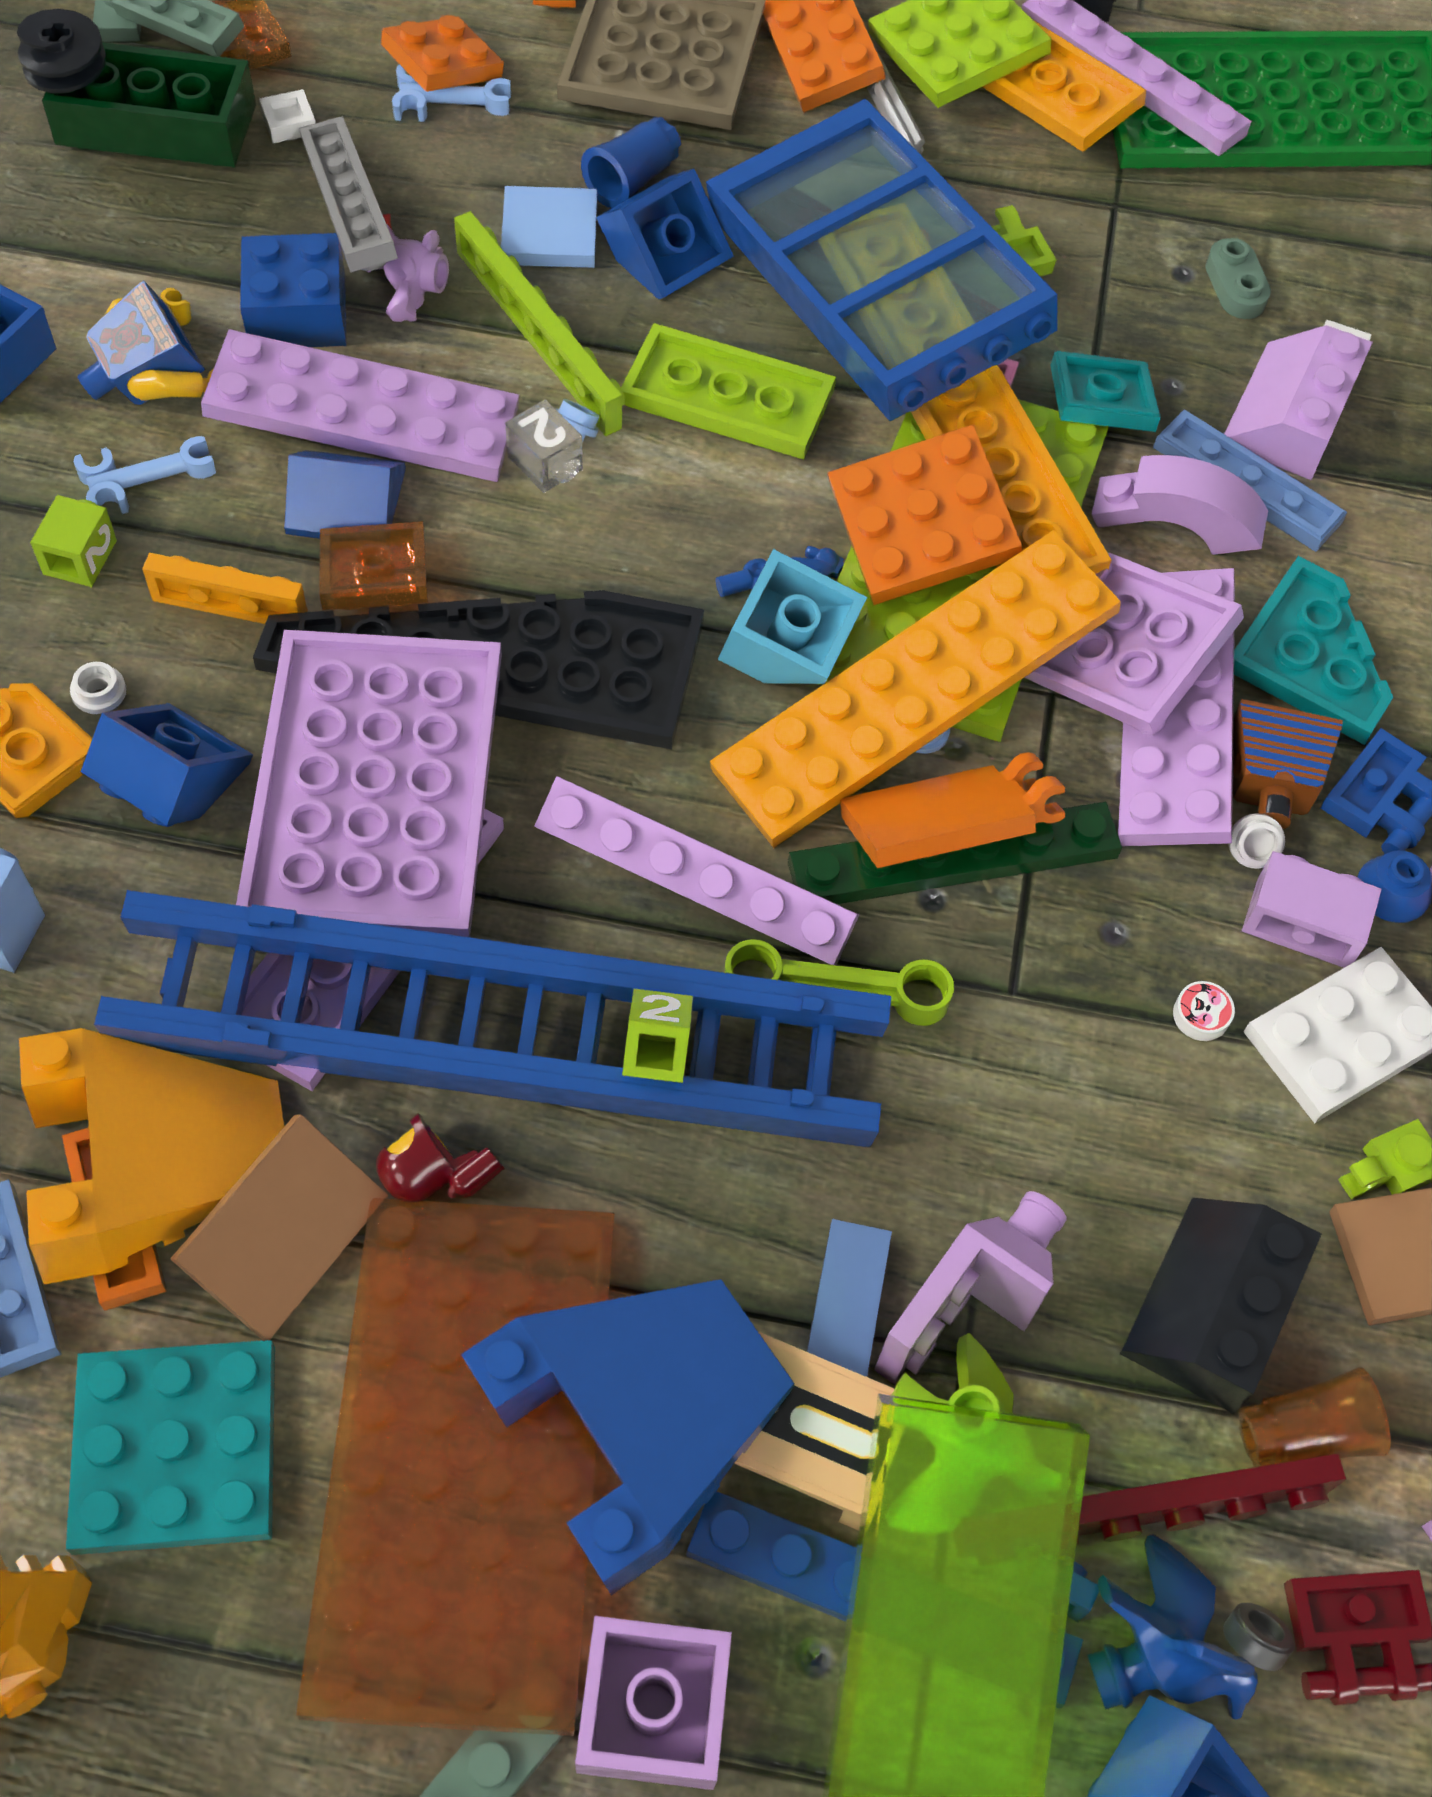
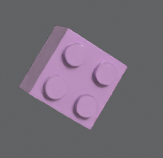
M594 1616L575 1760L576 1773L714 1790L718 1775L732 1632Z

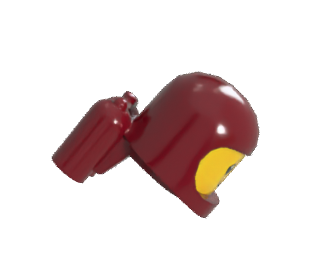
M419 1113L409 1120L413 1128L388 1148L384 1147L379 1152L376 1160V1171L385 1189L394 1198L405 1203H420L431 1197L448 1183L450 1187L447 1193L450 1198L453 1199L459 1196L471 1197L505 1169L488 1147L480 1152L473 1150L454 1158Z

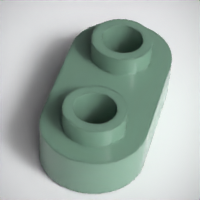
M1225 238L1215 242L1210 249L1205 267L1222 308L1228 314L1240 319H1253L1260 316L1266 308L1271 289L1254 250L1246 242L1238 238Z

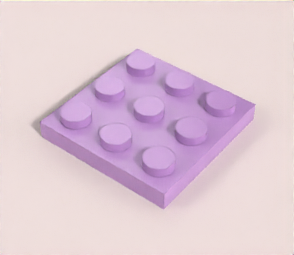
M1108 552L1112 560L1109 570L1105 569L1096 575L1121 601L1119 613L1024 678L1154 735L1244 619L1242 605Z

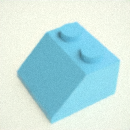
M773 549L730 631L718 660L762 683L825 684L867 597Z

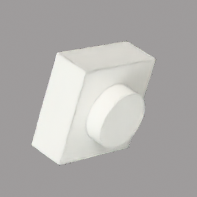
M303 89L259 98L261 112L273 143L301 138L299 128L316 124Z

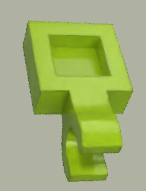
M1013 205L995 209V215L1000 224L991 227L1039 276L1052 274L1056 258L1038 226L1025 229Z
M1419 1119L1413 1120L1371 1139L1362 1149L1367 1158L1352 1164L1349 1167L1351 1172L1338 1179L1351 1200L1384 1184L1391 1194L1417 1190L1432 1183V1138Z

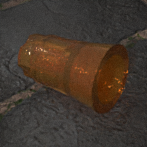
M1362 1367L1354 1368L1327 1381L1293 1392L1263 1398L1260 1404L1243 1406L1238 1411L1242 1442L1254 1467L1338 1453L1340 1459L1387 1456L1390 1451V1428L1385 1407L1373 1379Z

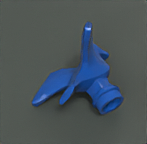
M1155 1534L1148 1535L1144 1545L1155 1594V1602L1152 1606L1135 1600L1104 1575H1101L1098 1579L1099 1593L1103 1600L1129 1623L1135 1640L1128 1647L1116 1648L1112 1644H1104L1103 1650L1087 1655L1104 1708L1107 1710L1122 1705L1126 1709L1132 1705L1135 1696L1145 1690L1159 1689L1170 1700L1188 1705L1216 1695L1225 1694L1228 1698L1229 1716L1235 1720L1240 1719L1245 1705L1255 1694L1258 1678L1254 1670L1255 1666L1251 1665L1243 1657L1235 1656L1216 1645L1203 1642L1205 1633L1214 1615L1216 1587L1192 1562L1172 1545Z

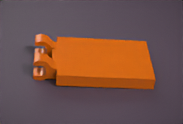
M1026 752L1014 757L1009 765L1000 772L994 765L844 797L840 800L841 817L875 866L881 868L1036 833V823H1057L1065 818V811L1057 802L1045 805L1047 799L1051 796L1065 793V786L1054 776H1045L1038 780L1032 778L1023 781L1027 773L1043 769L1042 761L1034 753Z

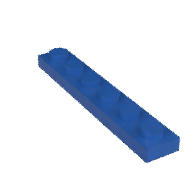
M716 1491L709 1502L704 1505L687 1549V1557L1060 1709L1065 1706L1084 1639Z

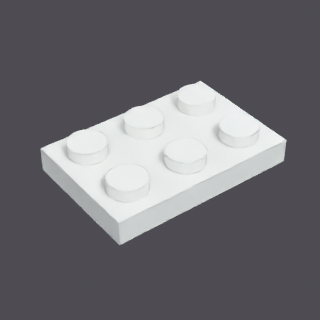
M1380 947L1249 1022L1244 1030V1034L1311 1120L1316 1123L1432 1053V1007L1386 951Z

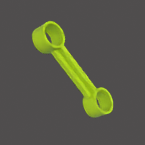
M750 939L733 946L728 952L725 961L724 973L734 974L733 969L740 962L756 960L766 964L771 969L774 975L772 979L889 995L891 996V1006L895 1007L897 1013L905 1021L918 1026H928L940 1021L946 1015L954 993V981L949 971L941 964L925 959L912 961L904 966L900 973L781 959L779 952L769 943ZM914 980H926L939 988L943 999L935 1005H919L906 996L903 986Z

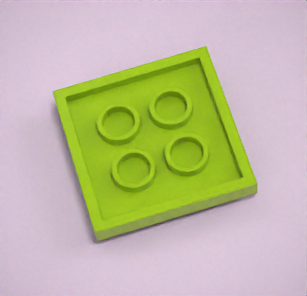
M908 0L868 19L869 35L937 108L1051 53V38L1013 0Z

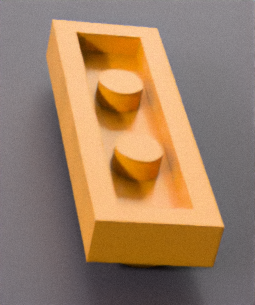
M154 553L148 554L142 568L152 601L262 624L266 623L269 615L308 612L302 583L292 582L284 577H267L243 572L231 566L218 567L194 562L182 556L169 557Z

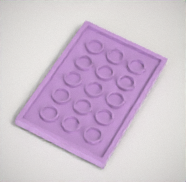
M284 630L236 905L251 907L254 904L296 910L297 914L470 937L502 657L501 643Z

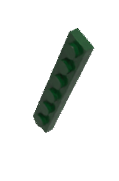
M1105 801L1062 808L1065 811V818L1051 824L1045 822L1036 823V833L881 868L875 866L858 841L789 852L788 866L794 885L835 904H843L1118 859L1122 845L1109 807Z

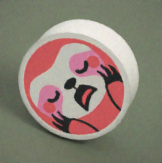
M1198 981L1187 985L1181 991L1173 1008V1017L1178 1028L1188 1037L1199 1041H1211L1222 1036L1231 1024L1235 1014L1233 1000L1227 991L1219 985L1207 981Z

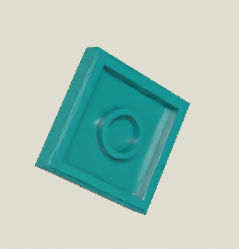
M1054 351L1050 367L1061 421L1156 432L1161 416L1148 363Z

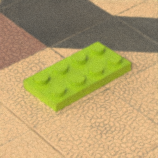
M653 323L621 389L625 397L624 406L804 460L833 395L836 377Z

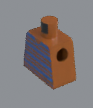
M1241 699L1233 717V798L1237 802L1259 806L1258 813L1272 817L1280 824L1283 830L1290 826L1292 813L1297 815L1308 814L1324 785L1340 736L1343 720Z

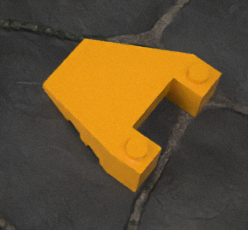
M84 1028L19 1038L21 1087L35 1128L88 1120L92 1179L26 1190L29 1246L44 1285L110 1273L129 1264L127 1257L160 1241L163 1242L164 1246H167L184 1238V1230L202 1222L285 1127L278 1081Z

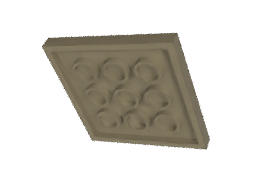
M587 0L557 84L558 100L732 130L764 18L763 12L766 0Z

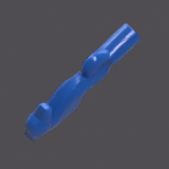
M807 546L805 550L806 558L791 557L829 578L834 577L837 579L844 565V558L838 556L834 550L826 547L818 549L813 546ZM762 558L748 561L741 571L716 577V587L720 597L753 589L767 561Z

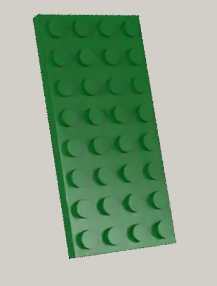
M1432 30L1120 32L1251 121L1247 136L1223 154L1217 156L1144 105L1112 129L1120 168L1432 165Z

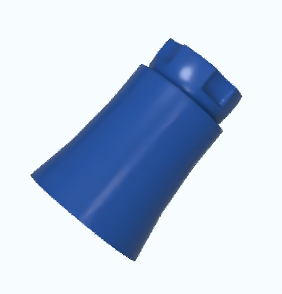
M655 117L648 122H641L626 133L608 142L587 149L581 159V171L588 189H597V200L608 208H613L633 197L640 188L668 168L671 161L679 156L678 150L682 144L676 128L668 124L663 117Z

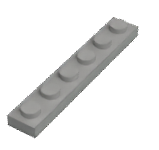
M343 116L299 128L304 147L350 272L376 270L384 266L386 262L398 259L393 239Z

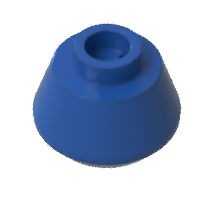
M1396 850L1375 857L1365 863L1357 875L1364 883L1382 889L1375 916L1383 920L1395 923L1410 922L1421 917L1430 906L1432 900L1430 869L1420 857L1411 852Z

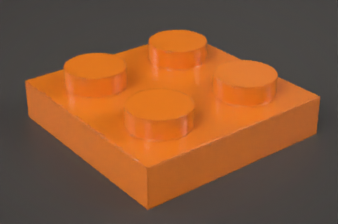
M445 15L437 20L424 22L406 21L399 26L382 28L381 45L426 92L502 78L504 61L459 16Z

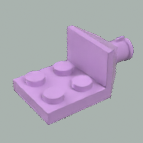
M1028 1191L1021 1199L1020 1206L1008 1222L995 1217L966 1224L888 1333L874 1370L894 1385L906 1368L916 1375L937 1345L935 1341L946 1325L940 1320L951 1325L971 1295L1019 1329L1025 1331L1053 1285L1052 1254L1046 1248L1055 1233L1061 1230L1067 1220L1063 1210L1048 1197L1037 1192Z

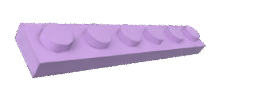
M1028 0L1022 4L1021 9L1032 20L1146 90L1145 106L1217 156H1220L1247 136L1251 124L1249 119L1073 0Z
M558 776L555 778L534 827L830 965H837L859 917V914Z

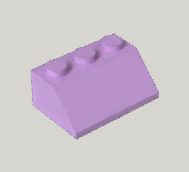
M1328 325L1268 342L1225 431V435L1275 467L1312 480L1373 342Z

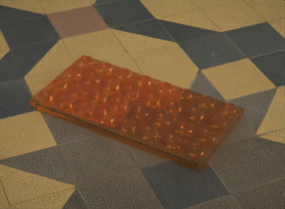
M373 1198L370 1201L296 1712L299 1720L575 1736L588 1557L566 1523L593 1505L597 1444L563 1391H560L506 1428L461 1354L517 1317L608 1300L615 1213L431 1201L404 1202L398 1199Z

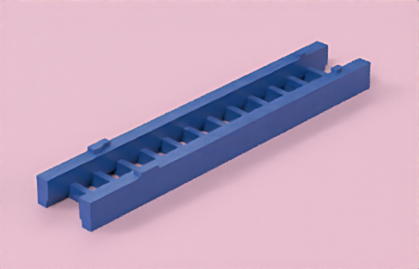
M127 890L120 918L128 932L176 940L173 957H168L160 990V995L163 998L162 1004L101 996L94 1023L99 1033L169 1052L271 1066L281 1064L319 1069L322 1073L870 1148L879 1132L881 1103L830 1096L836 1031L883 1037L889 1024L891 996L297 914L296 910L254 904L251 907ZM198 943L235 948L221 1012L183 1007ZM256 951L294 956L280 1021L242 1015ZM314 959L352 964L340 1029L301 1024ZM371 967L411 972L399 1037L359 1032ZM429 975L469 980L458 1045L417 1039ZM487 983L528 988L517 1053L476 1048ZM633 989L693 996L692 1011H696L698 1014L689 1077L684 1076L683 1083L623 1076L622 1067L596 1064L606 999L632 1002ZM544 991L586 996L576 1061L534 1056ZM721 1015L755 1020L747 1085L713 1080ZM779 1023L812 1027L805 1090L793 1088L792 1091L771 1088Z

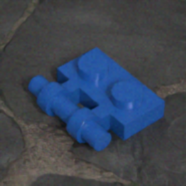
M1380 728L1327 795L1320 809L1367 838L1377 824L1387 830L1388 837L1381 846L1384 854L1391 851H1406V849L1414 848L1425 834L1424 825L1432 817V780L1417 772L1427 757ZM1401 793L1409 797L1413 804L1407 812L1394 804V801Z

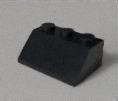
M1192 1198L1121 1349L1120 1355L1234 1414L1254 1394L1322 1233L1264 1204Z

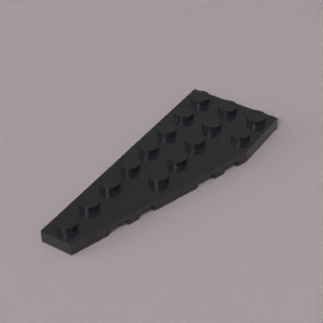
M598 590L584 591V598L556 600L555 594L536 595L535 602L501 604V598L418 604V610L390 612L389 606L370 607L369 614L334 616L333 610L277 614L268 616L253 655V661L256 670L276 674L284 630L501 643L502 657L495 716L672 750L704 622V609Z

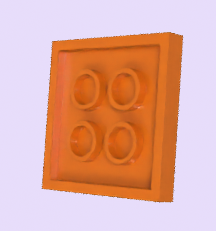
M973 424L827 472L832 492L873 606L1005 563L1022 551L1021 541Z

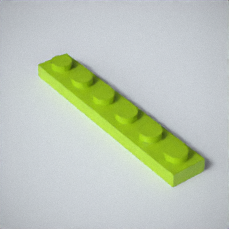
M471 211L454 217L457 254L580 405L600 416L596 426L605 437L621 430L622 406L625 405V397L619 383L613 378L609 379L598 366L597 359L591 349L581 346L573 336L567 320L553 312L542 290L537 285L532 286L525 278L516 258L512 255L507 256L498 245L497 238L489 226L483 227Z

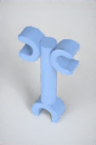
M400 64L397 66V83L400 91L392 98L395 121H401L402 113L405 110L414 109L418 111L419 122H424L427 119L426 103L482 105L491 114L497 116L509 114L511 85L508 79H492L484 87L457 86L426 92L411 76L406 74V70Z
M196 436L186 440L182 444L179 453L116 469L112 453L107 447L101 449L102 463L94 467L85 465L81 454L74 457V464L80 481L89 486L86 500H90L99 506L110 501L116 502L122 514L129 511V504L124 492L125 488L184 472L191 477L199 479L211 477L216 473L212 456H206L209 454L203 436Z

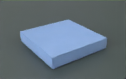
M505 186L501 238L502 250L507 256H514L520 266L595 268L597 189Z

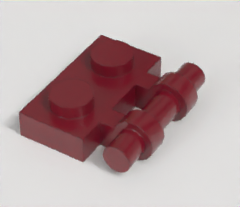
M1419 1570L1291 1578L1284 1583L1297 1652L1323 1650L1326 1663L1325 1670L1302 1673V1690L1307 1700L1330 1699L1333 1705L1356 1704L1359 1696L1388 1694L1391 1700L1402 1701L1415 1700L1418 1692L1432 1691V1663L1414 1664L1410 1644L1426 1643L1432 1640V1623ZM1381 1646L1384 1658L1383 1666L1355 1668L1351 1648Z

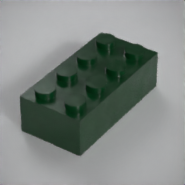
M102 42L106 53L105 67L96 80L84 88L68 93L45 92L42 98L55 145L233 168L236 166L256 108L248 60Z

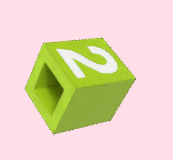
M56 495L30 543L43 575L92 587L117 539L106 507L99 506L90 500H75Z
M633 989L623 1076L683 1083L693 996Z

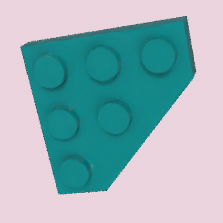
M1298 555L1234 649V675L1302 712L1343 720L1341 733L1365 745L1394 697L1387 681L1380 680L1372 660L1375 652L1362 621H1355L1348 604L1351 595L1344 579Z

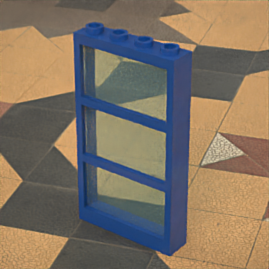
M866 98L706 181L709 202L723 231L890 422L907 412L918 409L924 403L940 394L959 387L971 377L992 366L1001 364L1008 357L1034 343L1043 341L1050 334L1057 331L1058 294Z

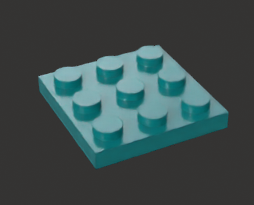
M272 1340L78 1354L66 1551L71 1555L272 1540L275 1346Z

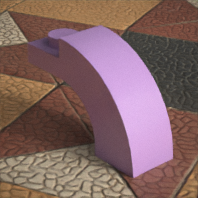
M1151 455L1141 456L1138 472L1100 477L1091 515L1098 528L1145 521L1175 523L1198 534L1208 545L1211 554L1216 555L1261 549L1268 509L1250 485L1219 466L1183 456Z

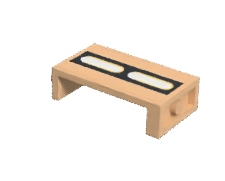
M759 1332L794 1382V1388L747 1451L742 1453L734 1464L843 1510L839 1522L863 1532L870 1519L904 1428V1424L885 1418L886 1409L894 1388Z

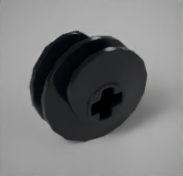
M50 9L31 14L18 25L17 35L21 41L18 57L28 84L37 90L49 93L72 92L89 85L103 71L106 53L102 44V37L98 26L89 17L72 10Z

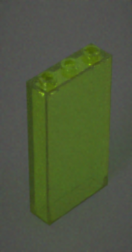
M878 1394L823 1797H1044L1090 1434L1080 1424Z

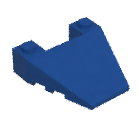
M722 1279L517 1317L461 1354L506 1428L560 1391H563L622 1482V1485L566 1523L611 1596L670 1554L681 1539L683 1531L701 1507L707 1504L718 1490L720 1482L742 1453L747 1451L794 1388V1382Z

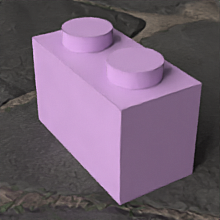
M1272 851L1257 879L1242 932L1345 968L1355 962L1367 944L1382 889L1364 883L1356 876L1338 874L1312 865L1301 857Z

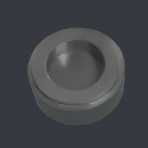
M1254 1603L1238 1604L1223 1625L1224 1635L1231 1647L1245 1660L1264 1670L1277 1671L1281 1669L1295 1648L1293 1636L1284 1622L1268 1609Z

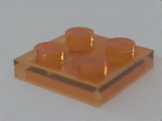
M423 521L320 529L319 595L322 611L428 603L426 543Z

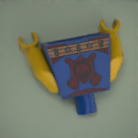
M144 280L135 286L124 298L113 300L104 317L87 333L86 338L98 358L97 362L77 375L87 393L93 399L98 400L116 387L132 403L142 405L149 400L169 397L200 398L202 393L206 391L213 369L209 371L207 378H202L201 373L205 368L181 326H185L191 321L190 303L182 300V294L174 288L164 289L159 297Z

